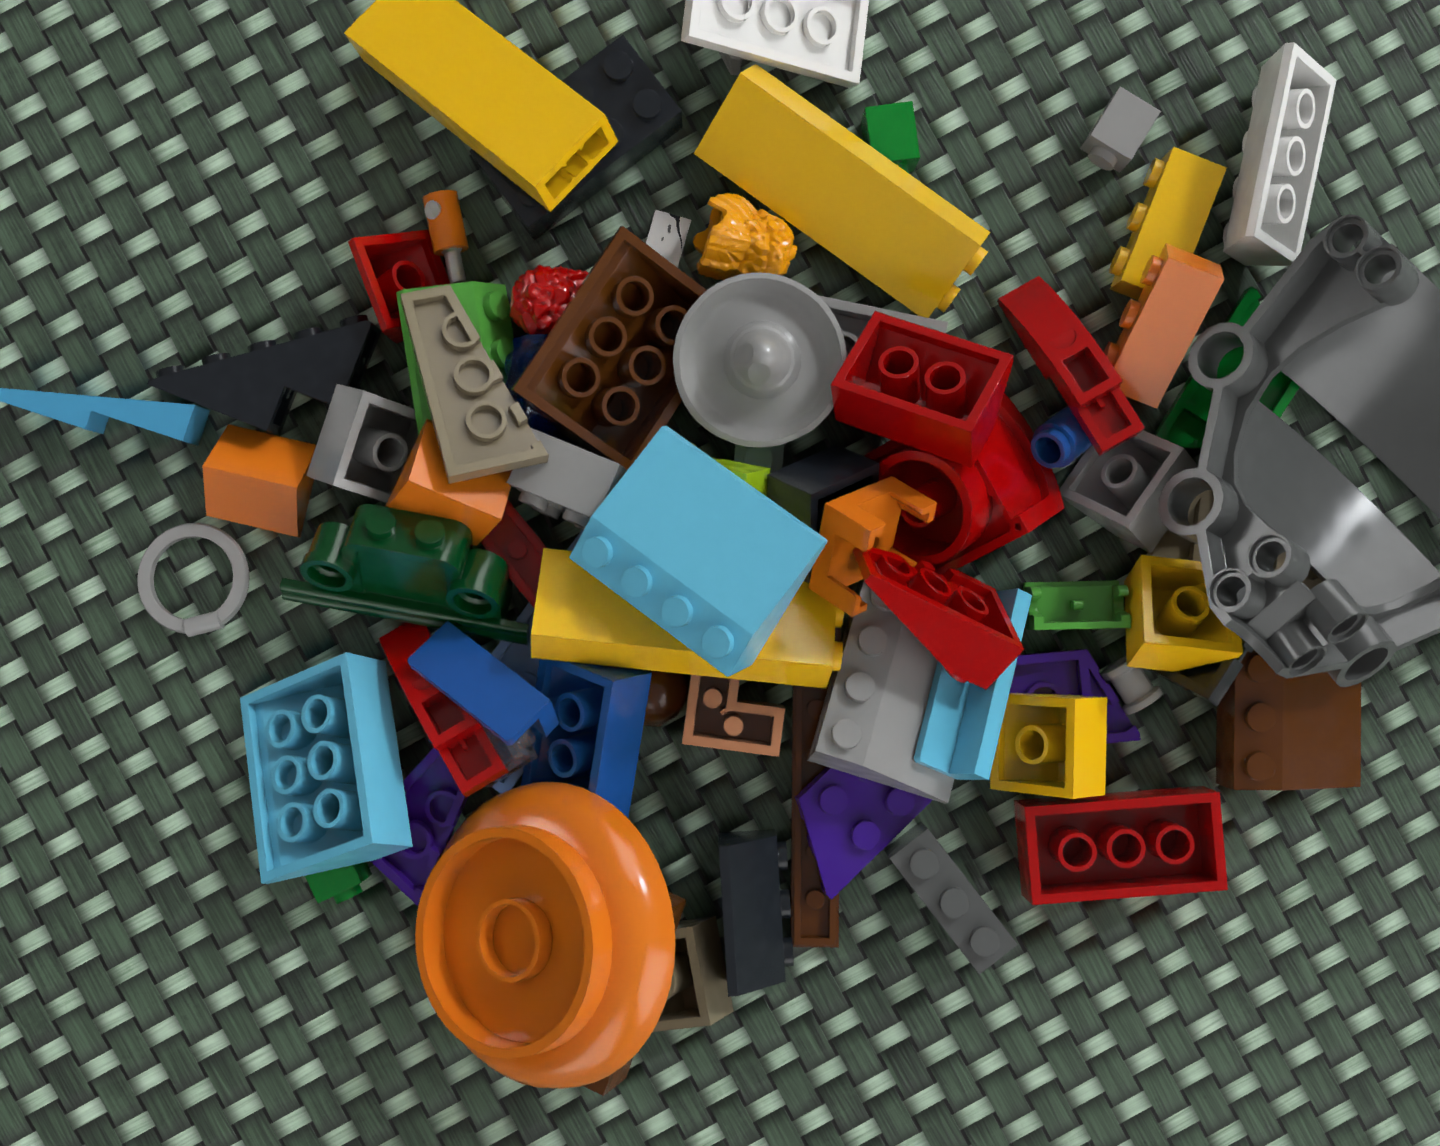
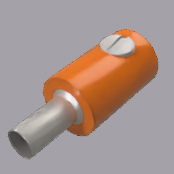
M440 190L428 193L422 199L434 254L444 256L450 284L466 282L460 253L468 250L469 246L457 191Z

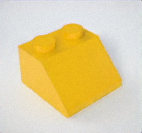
M1141 555L1124 581V585H1127L1129 589V595L1124 596L1125 612L1131 614V628H1125L1127 667L1177 672L1241 656L1243 653L1242 638L1226 628L1209 607L1200 561Z
M1009 693L990 774V789L1068 799L1105 795L1107 697Z

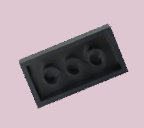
M624 35L620 36L562 80V82L606 115L618 142L551 212L476 151L470 150L478 168L534 240L683 128L681 109Z

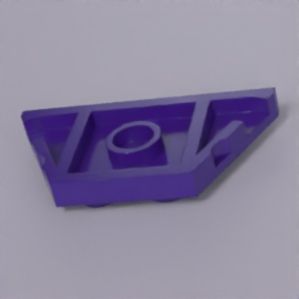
M1087 649L1022 654L1018 656L1009 693L1107 697L1106 744L1141 740L1140 732L1135 725L1131 724L1118 703L1120 700L1111 686L1100 675L1099 667Z
M825 767L795 796L801 819L805 822L808 833L807 840L811 853L816 860L822 881L820 884L824 894L832 900L932 799Z

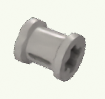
M1126 656L1113 662L1100 673L1104 680L1111 681L1125 703L1122 709L1126 715L1142 710L1155 702L1163 694L1160 686H1153L1142 668L1127 667Z

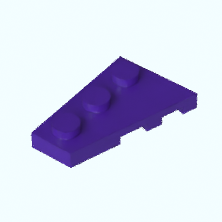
M435 748L403 780L413 847L371 861L417 906L419 905L425 883L449 842L468 797L466 798L461 793L441 755Z

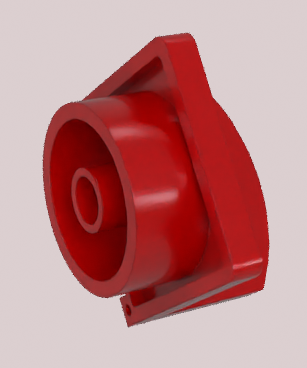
M1005 393L994 428L972 468L893 440L864 455L880 463L879 481L893 476L937 502L933 521L928 524L901 508L893 543L894 549L918 563L922 560L931 563L936 569L935 573L943 575L949 568L956 570L1031 532L1064 509L1061 492L1052 468L1039 464L1031 452V441L1034 432Z

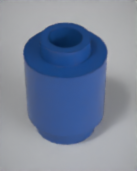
M1067 406L1035 430L1031 441V452L1036 461L1042 466L1061 468L1069 465L1088 450L1092 443L1069 406Z

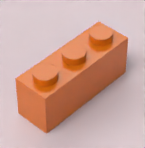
M1167 243L1159 257L1155 255L1150 257L1140 280V283L1145 284L1137 301L1129 300L1120 318L1119 326L1124 329L1117 343L1109 342L1103 351L1123 382L1120 385V389L1126 397L1156 409L1158 408L1225 280L1220 264Z

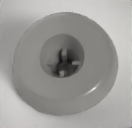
M762 272L736 275L715 284L705 291L685 314L679 326L673 350L675 382L689 413L699 424L715 436L736 445L756 448L782 445L816 428L834 407L830 384L847 358L842 330L826 303L812 290L793 279Z

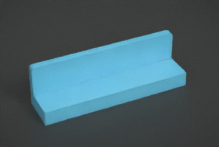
M1019 588L996 591L1020 641H1022L1032 595ZM1017 658L987 690L968 681L966 683L958 682L947 673L939 661L937 662L914 754V761L957 780H989Z

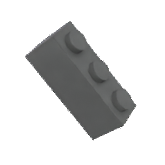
M921 821L884 849L896 868L979 975L1018 945Z

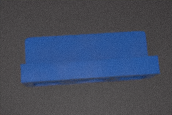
M449 621L442 625L408 658V663L414 671L507 745H513L531 726L547 737L560 723L549 698Z

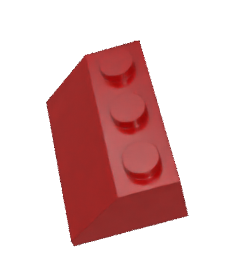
M875 311L830 384L835 419L847 425L972 468L994 428L1014 362V355Z

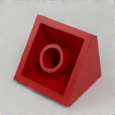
M429 229L352 238L348 243L382 333L395 343L402 342L404 340L396 292L403 289L450 284L441 257L434 254Z

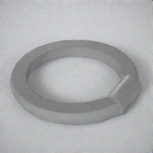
M204 523L181 524L160 534L146 549L138 569V593L144 608L158 624L171 631L193 637L223 629L225 624L237 614L248 593L249 567L243 550L225 531ZM187 538H205L220 546L228 556L233 571L232 587L227 599L216 611L182 619L170 613L158 599L154 586L155 568L162 554L176 542Z

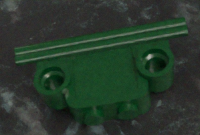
M372 504L360 505L355 511L350 526L338 522H325L318 526L309 552L305 554L300 566V573L308 582L282 578L280 583L283 600L437 629L449 621L464 634L528 645L529 624L505 620L512 598V582L509 579L506 561L493 552L473 549L471 530L465 524L452 519Z

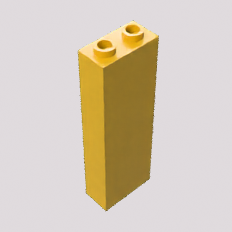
M376 0L344 32L365 63L550 212L618 142L606 115L456 0Z
M757 64L740 72L694 152L704 162L918 316L929 318L935 308L944 313L961 290L953 284L961 272L965 271L971 276L988 253L987 250L981 247L990 234L987 229Z
M543 548L531 629V658L823 689L827 688L832 671H840L843 642L835 641V628L842 627L844 611L808 588L809 583L805 581L801 584L754 663L727 677L569 558L572 551Z

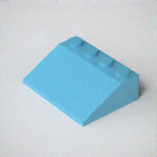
M662 426L593 513L569 558L725 676L729 677L754 663L828 540L671 428Z
M345 652L240 698L261 884L275 883L373 861L413 847L386 661Z

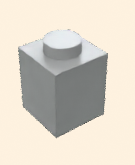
M1120 86L1107 103L1080 149L1088 153L1089 160L1099 168L1108 171L1114 169L1120 173L1134 157L1161 111Z

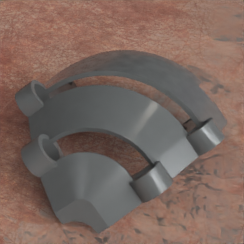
M1348 214L1334 220L1307 243L1244 326L1233 322L1213 325L1202 332L1191 346L1188 357L1189 371L1196 382L1213 393L1198 467L1184 469L1172 476L1163 487L1158 506L1162 523L1171 532L1192 543L1198 544L1209 607L1226 628L1235 632L1247 642L1276 674L1288 679L1327 672L1340 687H1349L1370 678L1391 660L1396 651L1440 633V572L1333 464L1287 423L1259 402L1273 377L1282 371L1360 440L1440 519V290L1392 243L1389 244L1365 219L1358 215ZM1362 240L1356 249L1350 251L1351 247L1356 242ZM1244 346V355L1237 369L1227 377L1218 379L1217 369L1225 354L1234 348ZM1212 490L1214 502L1210 513L1204 520L1190 525L1188 522V511L1192 501L1202 492ZM1286 552L1283 565L1279 569L1274 570L1273 565L1276 558ZM1311 569L1322 582L1309 590L1302 582L1308 576Z

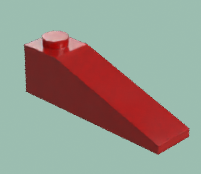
M857 547L853 549V554L864 582L943 665L947 673L958 682L966 683L968 681L987 690L1024 650L995 588L952 568H949L942 575L935 573L936 569L931 563L920 560L915 567H912L903 557L893 552L874 547L865 552Z

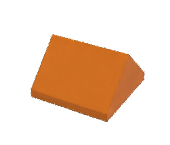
M426 419L385 507L459 521L471 530L472 544L477 546L502 520L511 485L507 481L512 470L448 484L433 423L431 420Z
M228 424L202 465L206 516L300 538L314 479L306 475L316 445Z

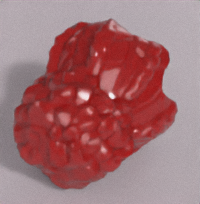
M538 265L533 270H527L525 274L519 276V280L515 281L511 291L510 317L513 319V322L518 327H521L525 333L529 334L531 339L536 340L541 345L589 272L563 268L561 266L554 268L550 266L544 267L543 265Z

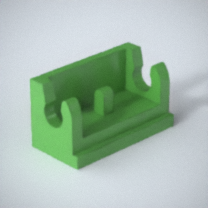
M1119 580L1023 583V591L1032 595L1024 630L1131 628V614L1125 612L1123 606L1124 596L1129 595V589L1127 585H1119Z

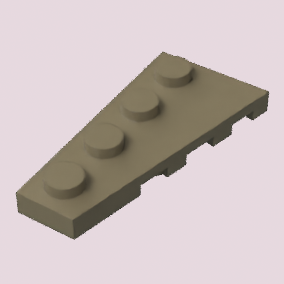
M444 285L402 293L401 305L448 484L547 463L549 454L542 442L538 441L528 425L527 416L518 401L515 402L503 382L502 373L495 361H491L485 351L477 330L452 287Z

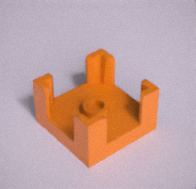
M893 476L826 502L819 534L826 538L828 542L812 567L808 588L851 617L866 611L868 604L862 601V598L856 592L847 587L863 579L853 554V549L857 547L865 552L874 547L893 552L903 557L910 566L915 567L917 562L893 548L901 508L928 524L933 521L937 502Z

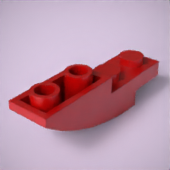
M1040 276L998 298L999 306L1046 380L1052 379L1099 456L1140 434L1145 429V426L1120 389L1123 381L1107 356L1069 306Z
M404 623L378 639L433 747L439 752L461 793L467 798L509 771L483 725L410 667L408 658L432 636V633L426 626Z

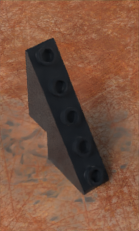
M356 315L341 320L339 328L322 332V328L318 327L304 329L293 334L295 340L277 344L275 340L257 342L247 347L248 353L231 357L230 353H218L204 357L202 359L203 365L185 370V367L182 365L162 368L155 372L157 378L150 379L147 384L280 436L297 393L330 406L336 384L359 389L382 330L370 322L367 315Z

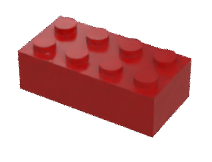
M1205 786L1113 792L1105 793L1103 796L1077 799L1048 797L1014 800L1021 895L1032 905L1228 890L1220 792Z

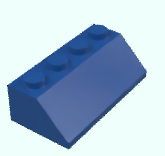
M539 659L535 688L551 700L560 723L547 737L533 726L529 728L521 786L537 782H559L582 787L613 804L628 818L652 672L641 669Z

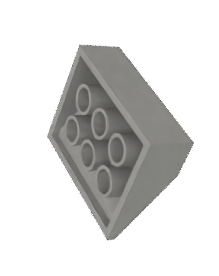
M862 579L858 582L856 593L862 598V601L868 604L867 610L854 617L850 615L848 617L841 641L843 642L841 669L832 673L807 761L947 804L954 778L914 761V754L938 660Z

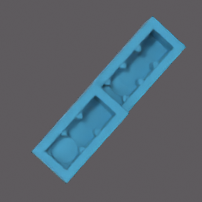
M0 388L1 402L89 431L104 434L108 419L111 417L196 446L199 445L210 410L193 404Z

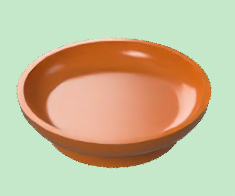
M537 782L519 786L494 796L474 810L459 826L445 846L425 883L418 905L415 929L417 964L425 992L438 1017L456 1038L463 1042L474 1055L493 1070L511 1080L538 1088H572L595 1083L616 1072L638 1053L653 1032L665 1007L671 987L675 962V924L667 885L648 843L633 823L613 804L589 790L567 783Z

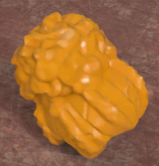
M725 193L710 197L707 204L713 208L710 214L709 226L706 230L697 233L693 239L695 249L702 254L699 263L696 265L698 273L715 280H725L746 273L762 272L781 276L786 274L790 261L795 258L797 246L793 245L794 235L788 224L783 219L771 215L763 209L756 210L749 200H746V198L739 194Z

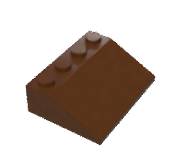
M620 226L511 391L580 448L619 463L628 470L662 426H666L682 401L674 375L673 350L675 339L685 314L707 290L624 226Z
M1255 650L1252 653L1247 651L1240 662L1243 664L1242 669L1217 706L1216 784L1233 790L1276 791L1360 787L1361 682L1349 687H1340L1327 672L1287 679L1276 674Z

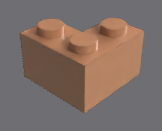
M691 675L682 744L779 757L785 715L784 705L737 699L740 681L737 679Z

